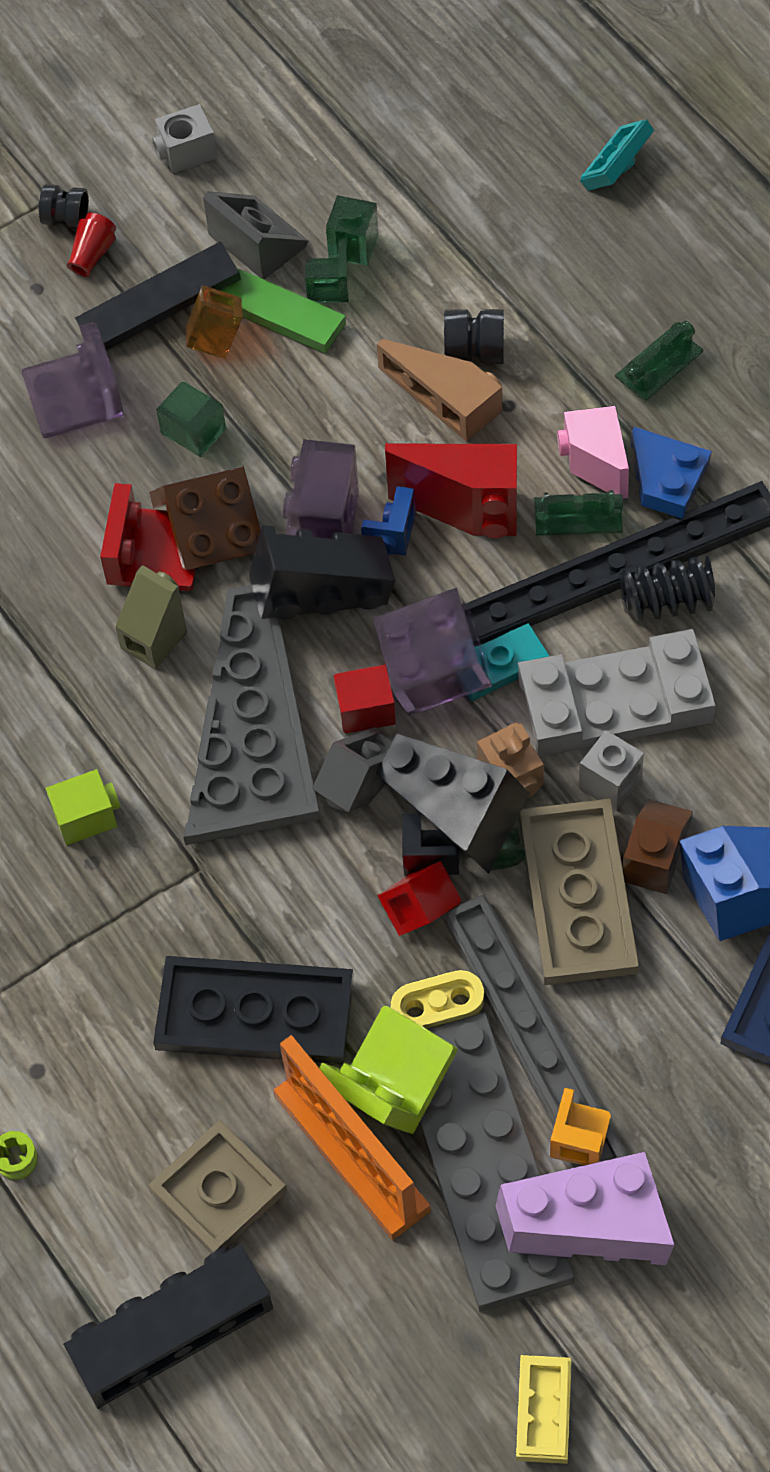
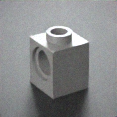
M200 104L155 119L157 136L152 137L154 150L160 161L166 159L172 174L217 159L214 132Z
M605 730L580 762L579 789L597 800L611 799L612 809L617 812L642 779L644 753Z

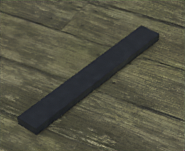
M760 481L685 513L683 519L673 517L449 610V619L468 652L527 623L533 626L619 590V572L622 568H627L633 579L637 566L645 565L650 575H652L655 563H663L665 568L669 569L671 562L674 560H680L681 563H684L689 558L698 557L770 527V492L763 481Z

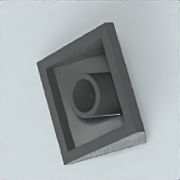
M207 191L203 197L208 234L217 242L221 241L227 251L261 279H266L302 251L309 242L307 238L254 195Z

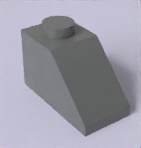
M373 727L333 742L312 789L324 796L325 802L329 806L340 811L351 812L369 804L386 784L376 772L394 738Z

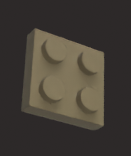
M218 1120L148 1184L149 1191L210 1253L231 1245L287 1192L286 1185L221 1120Z

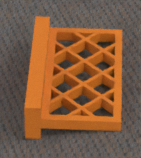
M292 1035L280 1043L287 1080L273 1090L275 1098L393 1241L430 1213V1204L414 1186L411 1178Z

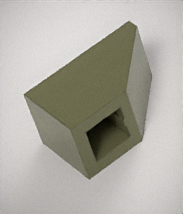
M142 565L135 575L115 627L120 648L155 670L187 633L178 584L166 573H155Z

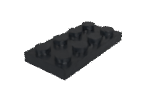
M166 956L153 1041L155 1050L283 1060L280 1043L292 1035L313 1062L344 1064L354 980L353 969Z

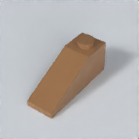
M382 339L377 343L378 368L465 441L469 440L502 412L501 383L492 373L483 372L474 363Z

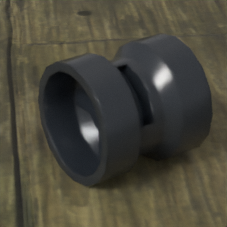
M45 184L39 200V219L41 224L54 226L59 222H65L69 228L77 229L79 220L85 219L88 214L89 195L87 189L73 187L67 192L62 190L59 185Z

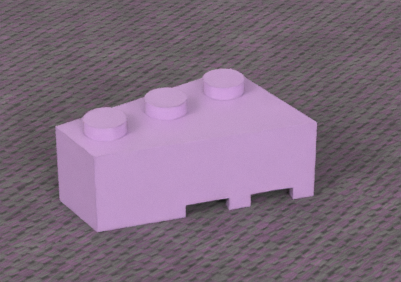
M645 1152L500 1185L496 1210L509 1252L572 1257L573 1254L602 1256L603 1260L619 1261L620 1258L650 1260V1264L666 1265L673 1250L674 1242Z

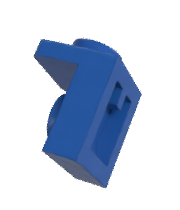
M396 487L393 503L387 502L385 504L383 522L363 520L361 534L383 537L388 555L406 556L416 515L414 489Z

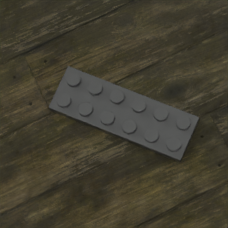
M480 1013L428 1028L429 1031L456 1046L458 1051L419 1124L479 1312L574 1284V1274L568 1257L509 1252L496 1210L500 1185L540 1176L486 1013Z

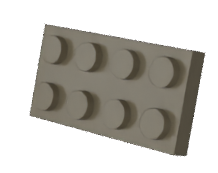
M611 799L522 809L519 814L544 985L638 974L639 964Z

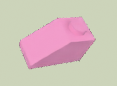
M616 407L564 412V430L557 431L559 455H567L570 472L619 499L628 498L629 467Z

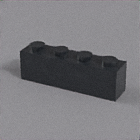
M241 1244L231 1250L229 1247H223L214 1251L205 1258L204 1265L188 1274L186 1272L173 1274L161 1283L160 1290L144 1299L141 1296L131 1298L122 1303L116 1309V1314L99 1324L97 1321L89 1322L72 1333V1339L63 1345L97 1409L273 1310L270 1294Z

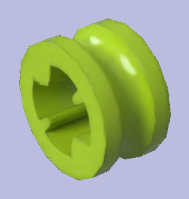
M9 1131L0 1136V1174L10 1180H20L28 1177L38 1163V1154L32 1139L20 1131ZM19 1146L21 1152L27 1153L26 1157L20 1155L21 1162L11 1165L8 1158H3V1155H10L8 1149Z

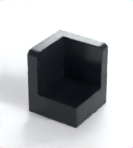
M421 813L402 814L404 876H408L438 861L442 862L448 875H459V848L439 830H422Z

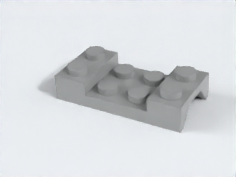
M693 629L650 637L649 646L575 661L564 662L563 656L560 654L518 662V682L520 688L525 693L532 721L535 749L539 757L592 747L605 730L622 740L714 722L716 705Z

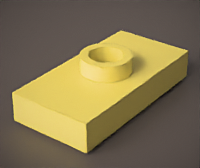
M520 1356L516 1461L568 1464L571 1358Z

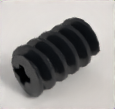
M708 556L705 558L704 567L697 557L689 558L686 570L680 560H674L670 564L669 573L663 563L654 564L652 575H650L645 565L637 566L634 579L627 568L620 569L619 582L624 611L626 614L628 611H632L638 622H643L646 608L651 610L655 619H660L662 606L667 605L673 617L678 616L680 603H685L689 613L695 614L697 600H702L707 611L713 610L715 583Z

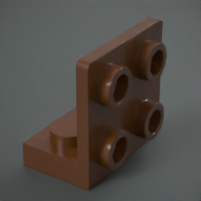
M244 466L163 485L149 492L153 509L163 506L167 508L181 565L184 570L187 571L255 553L261 529Z

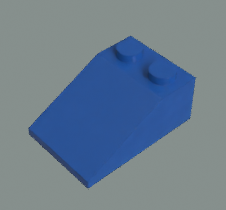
M721 826L679 841L683 879L719 942L770 924V827Z

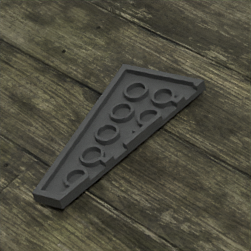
M252 585L231 588L227 591L220 630V645L217 661H215L213 669V684L211 695L208 697L198 753V768L195 784L192 786L191 807L183 837L185 845L320 819L315 790L312 789L313 780L280 621L278 618H260Z

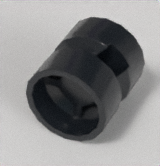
M445 309L444 355L469 362L472 356H477L481 363L504 364V309H485V311H480L476 318H472L468 309Z

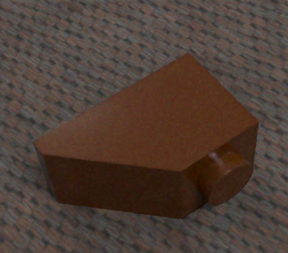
M648 799L636 818L623 857L625 883L664 894L668 893L680 856L679 841L686 837L693 811Z

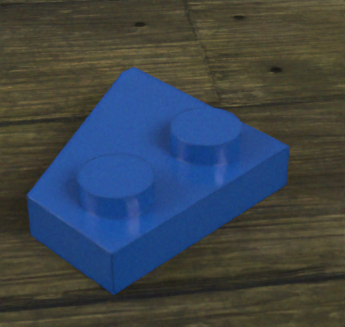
M634 427L631 433L630 446L631 449H634L636 459L634 468L636 479L640 482L639 495L641 506L683 519L710 464L712 451Z

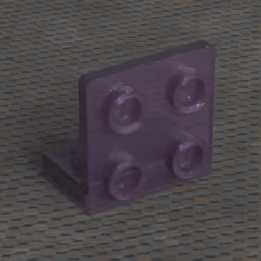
M96 321L79 326L83 343L76 344L78 353L22 369V376L43 438H50L124 416L118 385Z

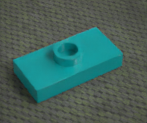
M640 120L619 127L582 174L579 181L587 191L614 184L620 174L625 173L634 165L636 161L634 156L655 131L648 120Z
M529 623L451 659L450 666L470 700L474 701L518 680V662L549 657V654Z

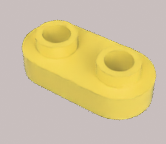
M463 970L453 971L400 987L391 999V1008L428 1029L479 1014L484 1005V988L480 979L473 973ZM457 995H465L469 998V1001L463 1005H458L452 999ZM413 1007H418L424 1012L419 1017H411L407 1014V1011Z

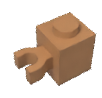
M521 723L511 724L477 741V760L508 769L530 793L528 798L543 786L544 764L531 745L530 736Z

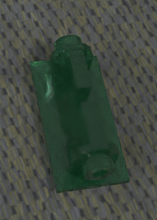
M683 321L682 323L675 322L671 328L643 352L628 362L615 375V378L646 402L703 353L704 349L692 341V336L695 334L693 325L688 321Z
M609 490L608 493H590L576 496L574 494L548 495V492H543V497H534L536 536L623 533L622 494H614L613 490Z

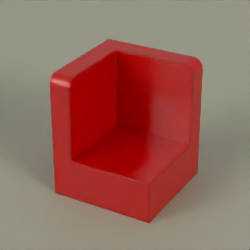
M386 664L336 673L334 675V685L340 708L343 733H353L373 727L379 728L396 724L395 705Z
M441 861L409 874L377 895L398 936L430 924L461 903V898Z

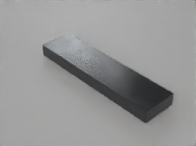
M220 241L75 317V320L96 356L241 280V276Z

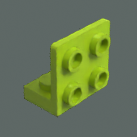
M383 1006L351 1065L344 1062L341 1069L322 1063L319 1069L346 1101L384 1125L414 1134L458 1049L453 1044L393 1008Z

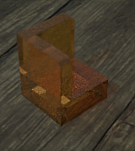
M202 285L186 324V347L219 358H226L243 319L241 297Z

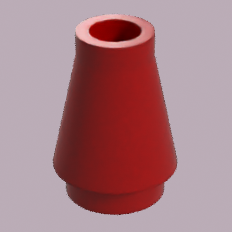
M88 213L85 219L79 220L67 267L78 275L89 276L93 267L115 242L116 236L114 233L117 229L116 225L107 217L97 213Z

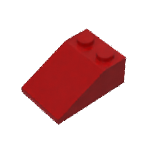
M385 443L388 499L394 500L396 487L414 489L416 511L473 536H486L488 538L517 536V444Z

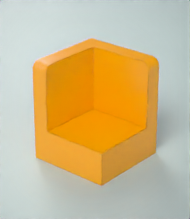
M564 1088L550 1140V1157L583 1166L600 1162L611 1119L610 1112L574 1103V1090Z

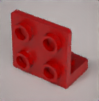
M114 483L100 555L107 585L131 586L137 571L143 565L155 573L164 572L178 584L179 590L191 591L194 587L197 568L187 571L182 568L167 510L142 509L141 502H135L132 484Z

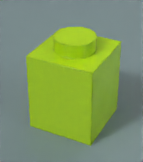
M97 769L45 788L66 846L117 827L113 810L121 808L112 782L103 785Z

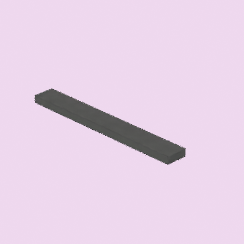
M485 894L460 904L443 914V920L471 973L476 975L482 982L484 997L553 1127L556 1122L564 1088L574 1090V1103L601 1109ZM610 1124L600 1162L627 1156ZM573 1163L574 1166H575V1168H576V1167L583 1166V1165H579V1164Z

